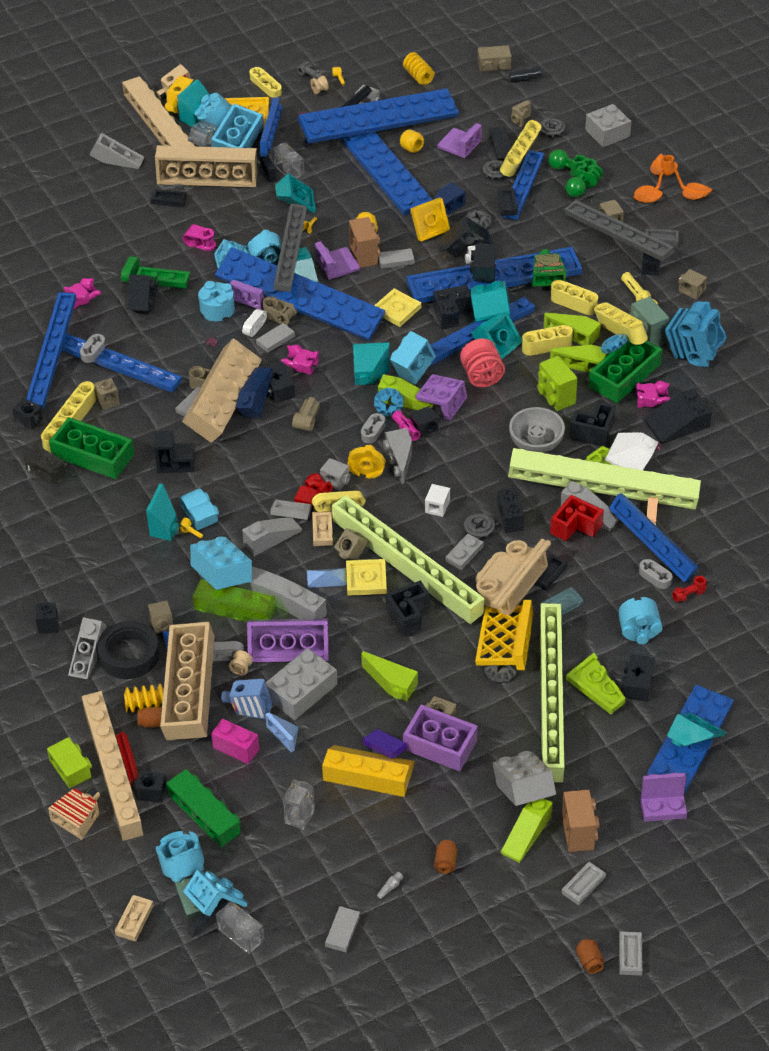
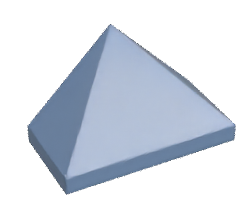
M346 568L307 570L308 588L347 585Z
M269 712L265 714L267 728L291 753L295 751L299 727Z

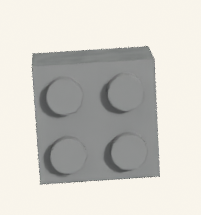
M612 104L586 114L585 130L602 147L630 137L631 120Z

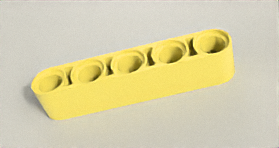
M535 120L528 121L500 168V172L508 177L514 175L541 130L540 123Z
M601 303L595 306L594 311L602 327L615 334H626L627 340L635 345L642 344L648 340L641 320L609 303Z
M86 381L79 384L42 432V444L46 453L51 454L49 440L65 420L70 417L82 421L96 402L95 387L92 382Z

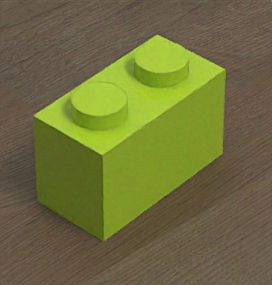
M69 737L47 748L49 761L69 789L91 778L90 768H92L89 759L82 756L79 745L73 743Z

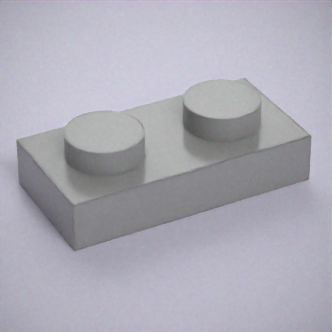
M467 534L445 557V562L462 570L483 548L484 542Z

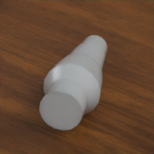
M397 872L395 875L390 876L377 894V897L382 899L391 890L395 889L404 878L403 875Z

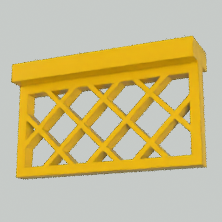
M523 600V605H518L513 612H519V614L513 618L500 613L499 609L485 606L475 660L476 665H516L517 670H525L534 616L531 600ZM489 613H499V615L492 618L489 616ZM503 618L508 620L502 625L498 623ZM495 625L497 628L493 631L487 630L490 626ZM511 625H515L517 627L512 631L506 629ZM500 632L506 634L501 638L495 636ZM510 638L514 640L510 645L504 643ZM489 639H492V640L495 641V642H493V643L490 644V645H486V644L484 643V642H486V641L489 640ZM500 645L503 649L496 653L493 649ZM488 652L492 655L489 658H482ZM508 652L512 655V658L501 657Z

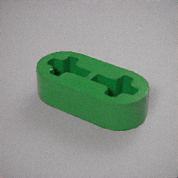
M129 256L121 272V282L129 283V274H137L140 267L139 257Z

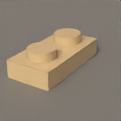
M312 512L314 546L333 545L332 513Z
M133 895L115 929V935L136 942L154 906L153 901Z

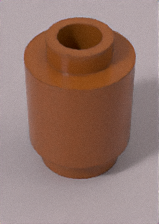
M145 707L143 710H138V726H143L144 728L160 727L162 707Z
M442 840L436 847L434 868L442 874H448L455 870L458 849L453 841Z
M590 939L580 941L576 947V952L583 969L589 974L600 972L604 968V958L597 942Z

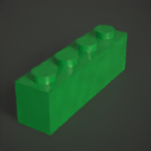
M185 769L166 783L168 796L220 847H223L241 833L239 817L227 810L225 803L222 800L218 801L210 788L204 787L195 774L192 775Z

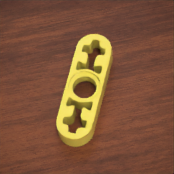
M260 67L250 69V80L272 98L281 96V84Z
M360 491L319 493L313 497L312 504L316 511L328 512L332 511V505L345 495L361 507L365 504V498Z

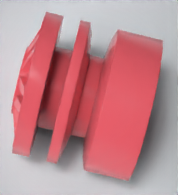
M477 339L468 343L462 349L460 360L471 384L476 387H487L497 383L505 373V366L492 341L489 339Z

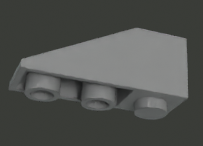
M407 428L385 432L386 440L383 441L384 450L389 452V462L394 465L395 477H399L401 484L405 482L412 456V439Z
M83 617L68 676L88 680L99 656L98 640L101 634L108 628L102 621Z

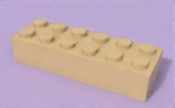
M157 145L155 154L157 184L256 187V148Z
M233 338L222 349L182 422L212 443L224 431L236 409L240 390L254 369L258 368L262 359Z
M210 622L170 625L160 725L166 740L207 737L215 638Z

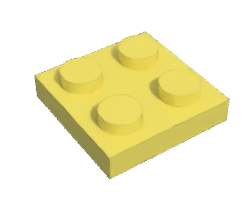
M396 289L391 290L374 305L385 310L384 319L399 327L422 308L421 302Z
M385 559L346 561L347 595L387 594Z

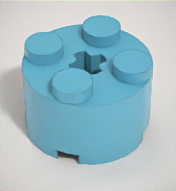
M219 93L203 96L200 107L195 111V116L200 121L205 122L204 124L208 128H215L212 131H216L232 106Z
M263 230L261 234L255 236L248 243L249 253L252 256L278 265L282 240L278 234L269 230Z
M207 281L198 293L200 313L204 315L205 319L218 322L223 321L224 317L228 316L229 318L233 315L235 305L233 290L230 284Z
M641 597V600L635 601L632 598L620 606L619 620L622 634L625 638L637 641L638 644H646L649 639L662 631L659 610L654 600Z
M183 831L173 832L160 840L161 844L159 847L156 846L162 872L174 882L181 881L184 877L194 874L197 870L203 871L204 856L199 839L193 832L189 831L190 834H183Z

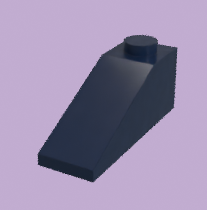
M452 182L439 189L434 198H443L447 215L465 205V191Z
M255 368L240 390L235 408L244 418H261L273 372L272 368Z

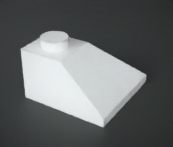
M618 433L605 460L612 465L643 470L653 455L658 442L644 433Z

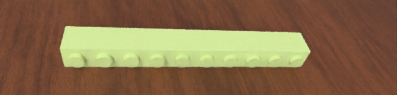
M513 448L508 474L510 478L566 487L573 481L588 488L591 492L614 496L623 493L627 498L648 501V497H656L660 504L695 510L699 499L701 480L666 475L653 471H643L636 468H626L618 465H608Z
M345 495L332 505V519L344 530L346 528L354 530L369 541L366 545L368 548L413 582L421 580L433 597L469 624L484 614V597Z
M541 603L542 762L552 770L554 782H563L564 733L561 604Z

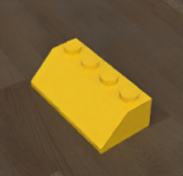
M333 745L327 750L322 765L323 781L405 797L415 761L397 757L391 759L382 754Z

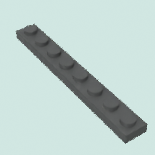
M577 200L564 209L566 215L662 262L675 252L673 246Z
M290 204L273 290L291 292L307 206Z

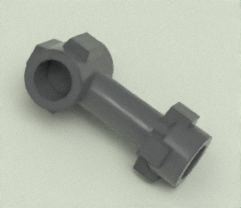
M308 61L302 63L297 68V72L301 76L309 74L315 79L322 75L325 76L324 72L313 70L311 63Z

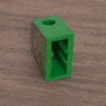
M544 249L540 254L534 256L533 287L551 286L552 282L556 280L566 282V269L559 254H550L548 249Z

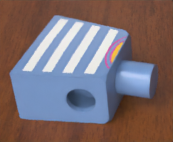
M264 679L236 680L231 691H223L221 695L222 703L232 704L235 713L242 716L266 719L265 714L270 713L273 704Z

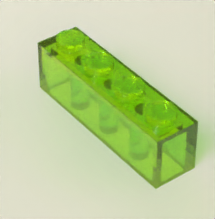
M200 580L193 595L195 610L230 617L239 621L248 622V620L272 619L276 610L275 596L232 586L216 590L206 580Z

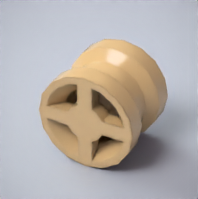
M323 75L318 79L313 78L310 81L311 88L315 94H319L320 91H328L329 89L327 79Z
M238 650L233 655V660L230 661L228 667L234 674L244 676L247 674L248 667L251 666L253 658L249 653Z

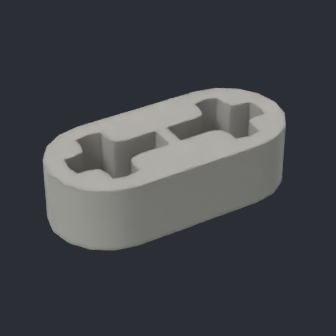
M92 335L81 347L80 356L83 362L90 363L95 361L104 350L106 343L103 335Z
M374 413L368 418L361 429V440L363 442L373 443L378 439L385 428V417L382 414Z
M650 559L641 561L639 566L641 577L660 589H667L671 586L672 574L667 569Z
M238 641L214 642L213 661L233 660V655L236 651H244L243 644Z

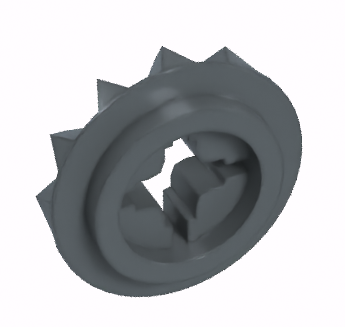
M548 118L540 123L541 134H545L546 137L552 136L553 138V136L559 137L560 134H564L565 124L559 119Z
M492 160L485 163L483 174L486 175V178L491 177L492 180L495 178L498 180L505 178L506 176L500 172L503 161Z
M481 209L479 211L473 210V212H468L466 215L483 228L491 225V215L487 211L482 212Z
M473 514L465 520L464 528L465 532L473 537L477 536L479 539L483 536L487 538L489 534L493 533L495 524L488 515ZM483 524V528L476 529V526L479 527Z
M485 665L487 677L496 682H507L514 678L517 673L516 665H504V668L499 670V672L498 667L500 665Z

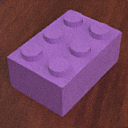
M420 705L403 734V742L407 745L405 751L461 771L477 742L478 726Z

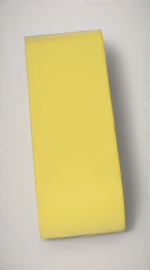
M556 280L551 284V300L554 303L586 315L595 314L594 308L598 305V295L596 293L562 280Z
M561 325L526 332L522 336V352L525 355L531 356L550 352L551 348L571 347L573 330L570 326Z

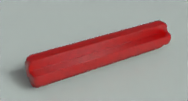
M120 732L115 737L129 783L134 785V780L138 779L139 774L128 737L124 732Z

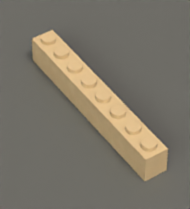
M139 76L122 82L124 96L163 146L195 147V144L189 140L188 135L183 133L181 126L176 124L174 117L170 116L166 108L162 106L160 99L155 97L153 90L148 88L146 81H143Z
M102 691L82 696L84 712L122 841L143 836L140 816Z

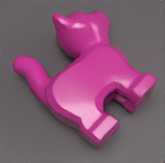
M83 278L80 283L74 284L71 287H64V293H76L77 299L74 309L80 305L88 304L90 300L101 295V291L96 290L93 285V278Z
M301 345L287 346L289 350L287 357L293 359V361L283 358L281 361H283L284 365L293 368L296 372L311 375L314 371L311 368L312 365L316 367L319 362V351L311 352L302 349Z
M658 380L655 384L636 383L637 407H655L670 400L671 398L667 397L669 395V383Z

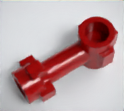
M312 473L304 481L306 487L318 488L319 493H329L333 490L331 482L322 480L318 473Z
M696 576L692 585L684 589L682 587L674 589L672 592L674 601L683 602L687 599L686 596L692 593L697 595L703 594L706 591L707 580L703 576Z

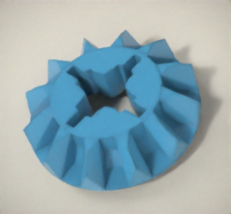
M616 334L605 340L600 348L602 353L614 352L624 346L628 341L626 334Z
M394 388L381 389L375 396L374 407L378 413L384 416H392L394 412L402 409L403 397ZM391 396V402L394 404H390L388 409H386V403L383 401H387Z

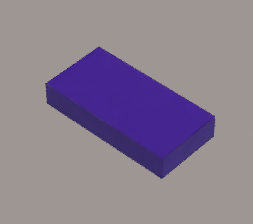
M379 729L362 738L363 745L391 759L407 749L405 742Z

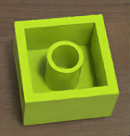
M556 356L539 363V383L537 388L539 393L543 394L547 399L549 405L553 406L556 411H560L576 404L577 377L562 359Z

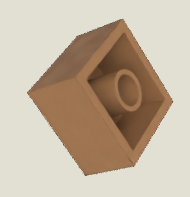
M369 217L349 220L350 248L360 268L377 265L378 257L381 254L378 247L380 237L379 234H376L375 224L371 223Z
M589 790L563 793L562 820L568 852L594 850L595 841H598L597 829H599V818L594 816L596 803L595 798H591Z

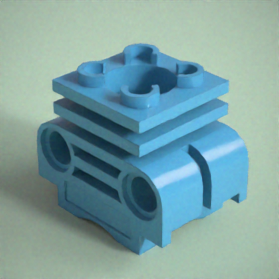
M698 301L693 303L690 309L686 308L683 310V308H679L665 329L674 358H678L680 355V358L684 359L686 356L690 364L701 367H709V360L714 359L717 349L727 339L720 323L719 310L712 309L710 302Z

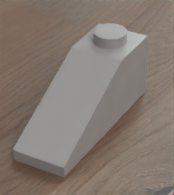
M103 133L100 134L89 154L106 164L139 169L144 159V156Z
M571 481L561 492V506L570 495H573L603 509L602 528L610 531L618 522L619 518L588 488Z
M291 517L258 521L242 529L243 543L251 554L256 556L301 532L302 528Z

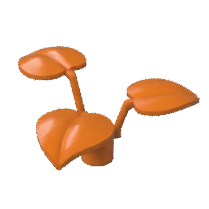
M660 154L650 167L651 173L659 175L657 186L655 188L649 185L641 186L635 190L633 198L646 203L659 200L663 195V192L659 190L663 174L672 175L673 172L677 176L679 184L683 189L682 195L685 198L692 200L700 199L711 193L712 189L699 183H688L684 186L677 170L678 164L674 162V157L672 155Z

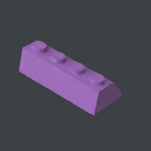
M328 618L248 620V653L252 656L253 662H288L294 660L308 648L323 660L328 661Z

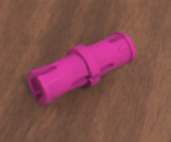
M400 410L394 412L392 418L399 425V429L407 428L412 441L419 439L421 434L413 426L411 419H407Z

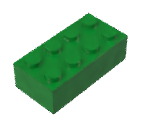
M627 341L624 346L611 352L589 371L588 387L615 403H619L636 387V383H641L661 365L662 348L649 341L638 345Z
M70 417L65 420L49 440L52 457L113 479L120 475L134 456L132 439Z

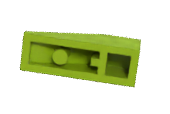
M557 313L544 314V328L561 325L570 326L573 330L572 341L578 344L592 345L600 336L601 323L589 317Z
M595 345L551 348L550 359L559 356L570 369L589 373L608 356V353H602L601 347Z
M383 374L378 385V392L384 388H394L401 393L404 408L420 410L428 406L433 408V403L416 400V395L421 389L402 378ZM391 396L387 401H383L386 404H394L391 402Z
M363 651L361 654L362 667L389 695L396 699L408 701L418 685V672Z
M545 798L528 802L501 850V854L520 863L551 819L553 802Z

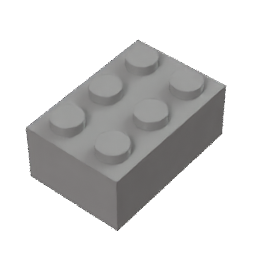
M307 648L266 682L272 703L293 720H296L338 685L337 669Z
M523 751L518 756L502 757L499 761L493 762L496 784L515 806L556 795L552 770L533 752Z

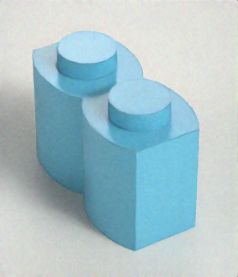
M199 488L179 497L182 510L192 521L197 531L218 522V508L215 504H211L207 492L204 493Z

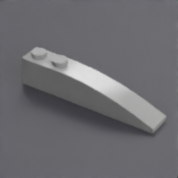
M252 567V582L237 585L299 619H321L327 615L326 599L268 571Z

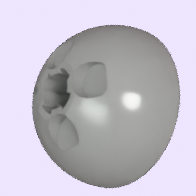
M531 407L519 411L512 417L509 424L511 438L518 448L548 453L556 448L561 442L565 430L564 422L557 413L541 407Z

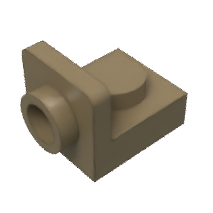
M526 100L512 107L511 120L521 128L524 127V119L531 114V103Z

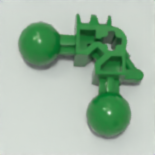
M556 149L549 155L548 161L553 169L571 168L570 175L574 177L567 181L565 189L567 194L573 198L582 196L586 191V187H595L603 176V170L597 166V161L578 154L574 159H570L568 154L561 149Z

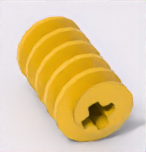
M412 52L405 57L403 62L404 69L420 85H427L433 80L435 72L418 53Z
M161 683L158 684L157 690L151 684L149 691L143 685L141 692L138 691L136 686H134L132 693L126 687L124 693L126 713L128 707H130L132 713H135L137 706L139 710H143L145 705L147 707H153V705L160 707L163 703L164 692Z

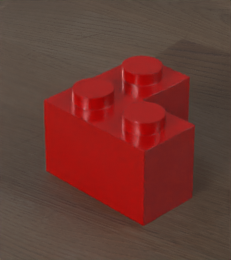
M570 495L552 516L550 534L566 542L576 529L594 537L603 526L604 510L576 496Z

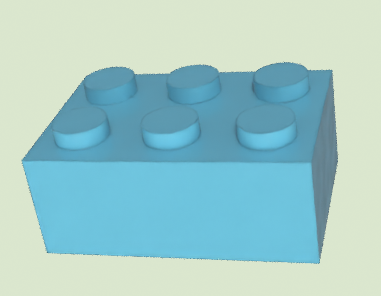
M233 103L211 139L212 147L251 148L264 127L263 114Z
M217 537L209 541L203 540L190 545L191 566L216 590L252 582V560L226 537Z

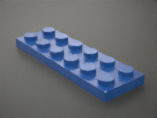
M695 685L680 713L691 712L721 728L733 705L734 699ZM667 736L646 776L651 774L685 773V795L714 739L679 747L671 742L672 739Z

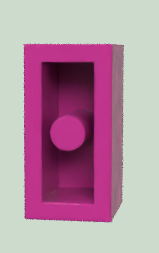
M222 719L211 733L214 749L247 764L251 762L259 751L258 734Z

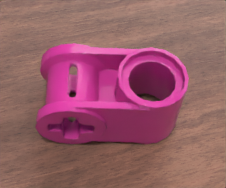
M193 224L182 237L183 242L189 247L205 251H211L216 248V242L213 239L214 231L210 228Z

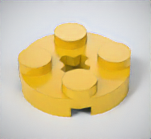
M366 445L365 447H358L350 451L347 465L349 470L357 476L362 474L366 475V478H375L382 474L386 460L380 452L375 450L374 446Z

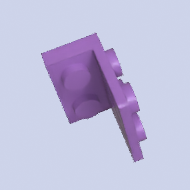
M476 123L468 132L453 128L440 141L438 148L466 158L482 140V125Z
M321 241L315 243L316 260L328 280L360 270V266L348 247L329 252L328 248L324 247Z
M232 280L229 283L232 286L234 301L260 310L263 308V300L265 298L262 289L236 280Z
M434 374L430 376L416 395V400L441 405L443 417L446 420L453 418L467 398L464 381Z
M685 773L643 776L640 802L644 822L687 818L684 801Z

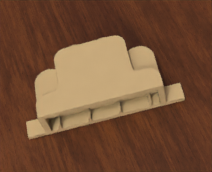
M540 539L537 545L531 548L527 547L524 541L516 540L506 546V552L495 553L476 576L477 591L484 597V605L499 609L500 613L510 616L548 567L546 550L551 545V542Z

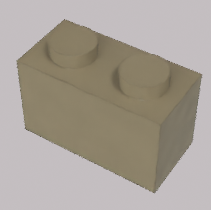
M509 45L478 48L477 61L480 72L511 70Z

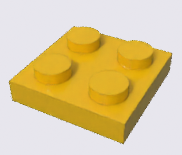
M439 197L410 208L418 241H424L450 230L443 198Z

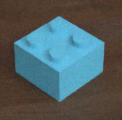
M410 331L402 339L398 349L392 353L390 360L400 377L416 385L436 355L427 339Z

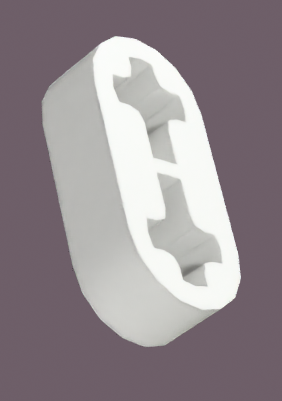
M256 309L244 323L242 333L253 337L264 325L267 312Z

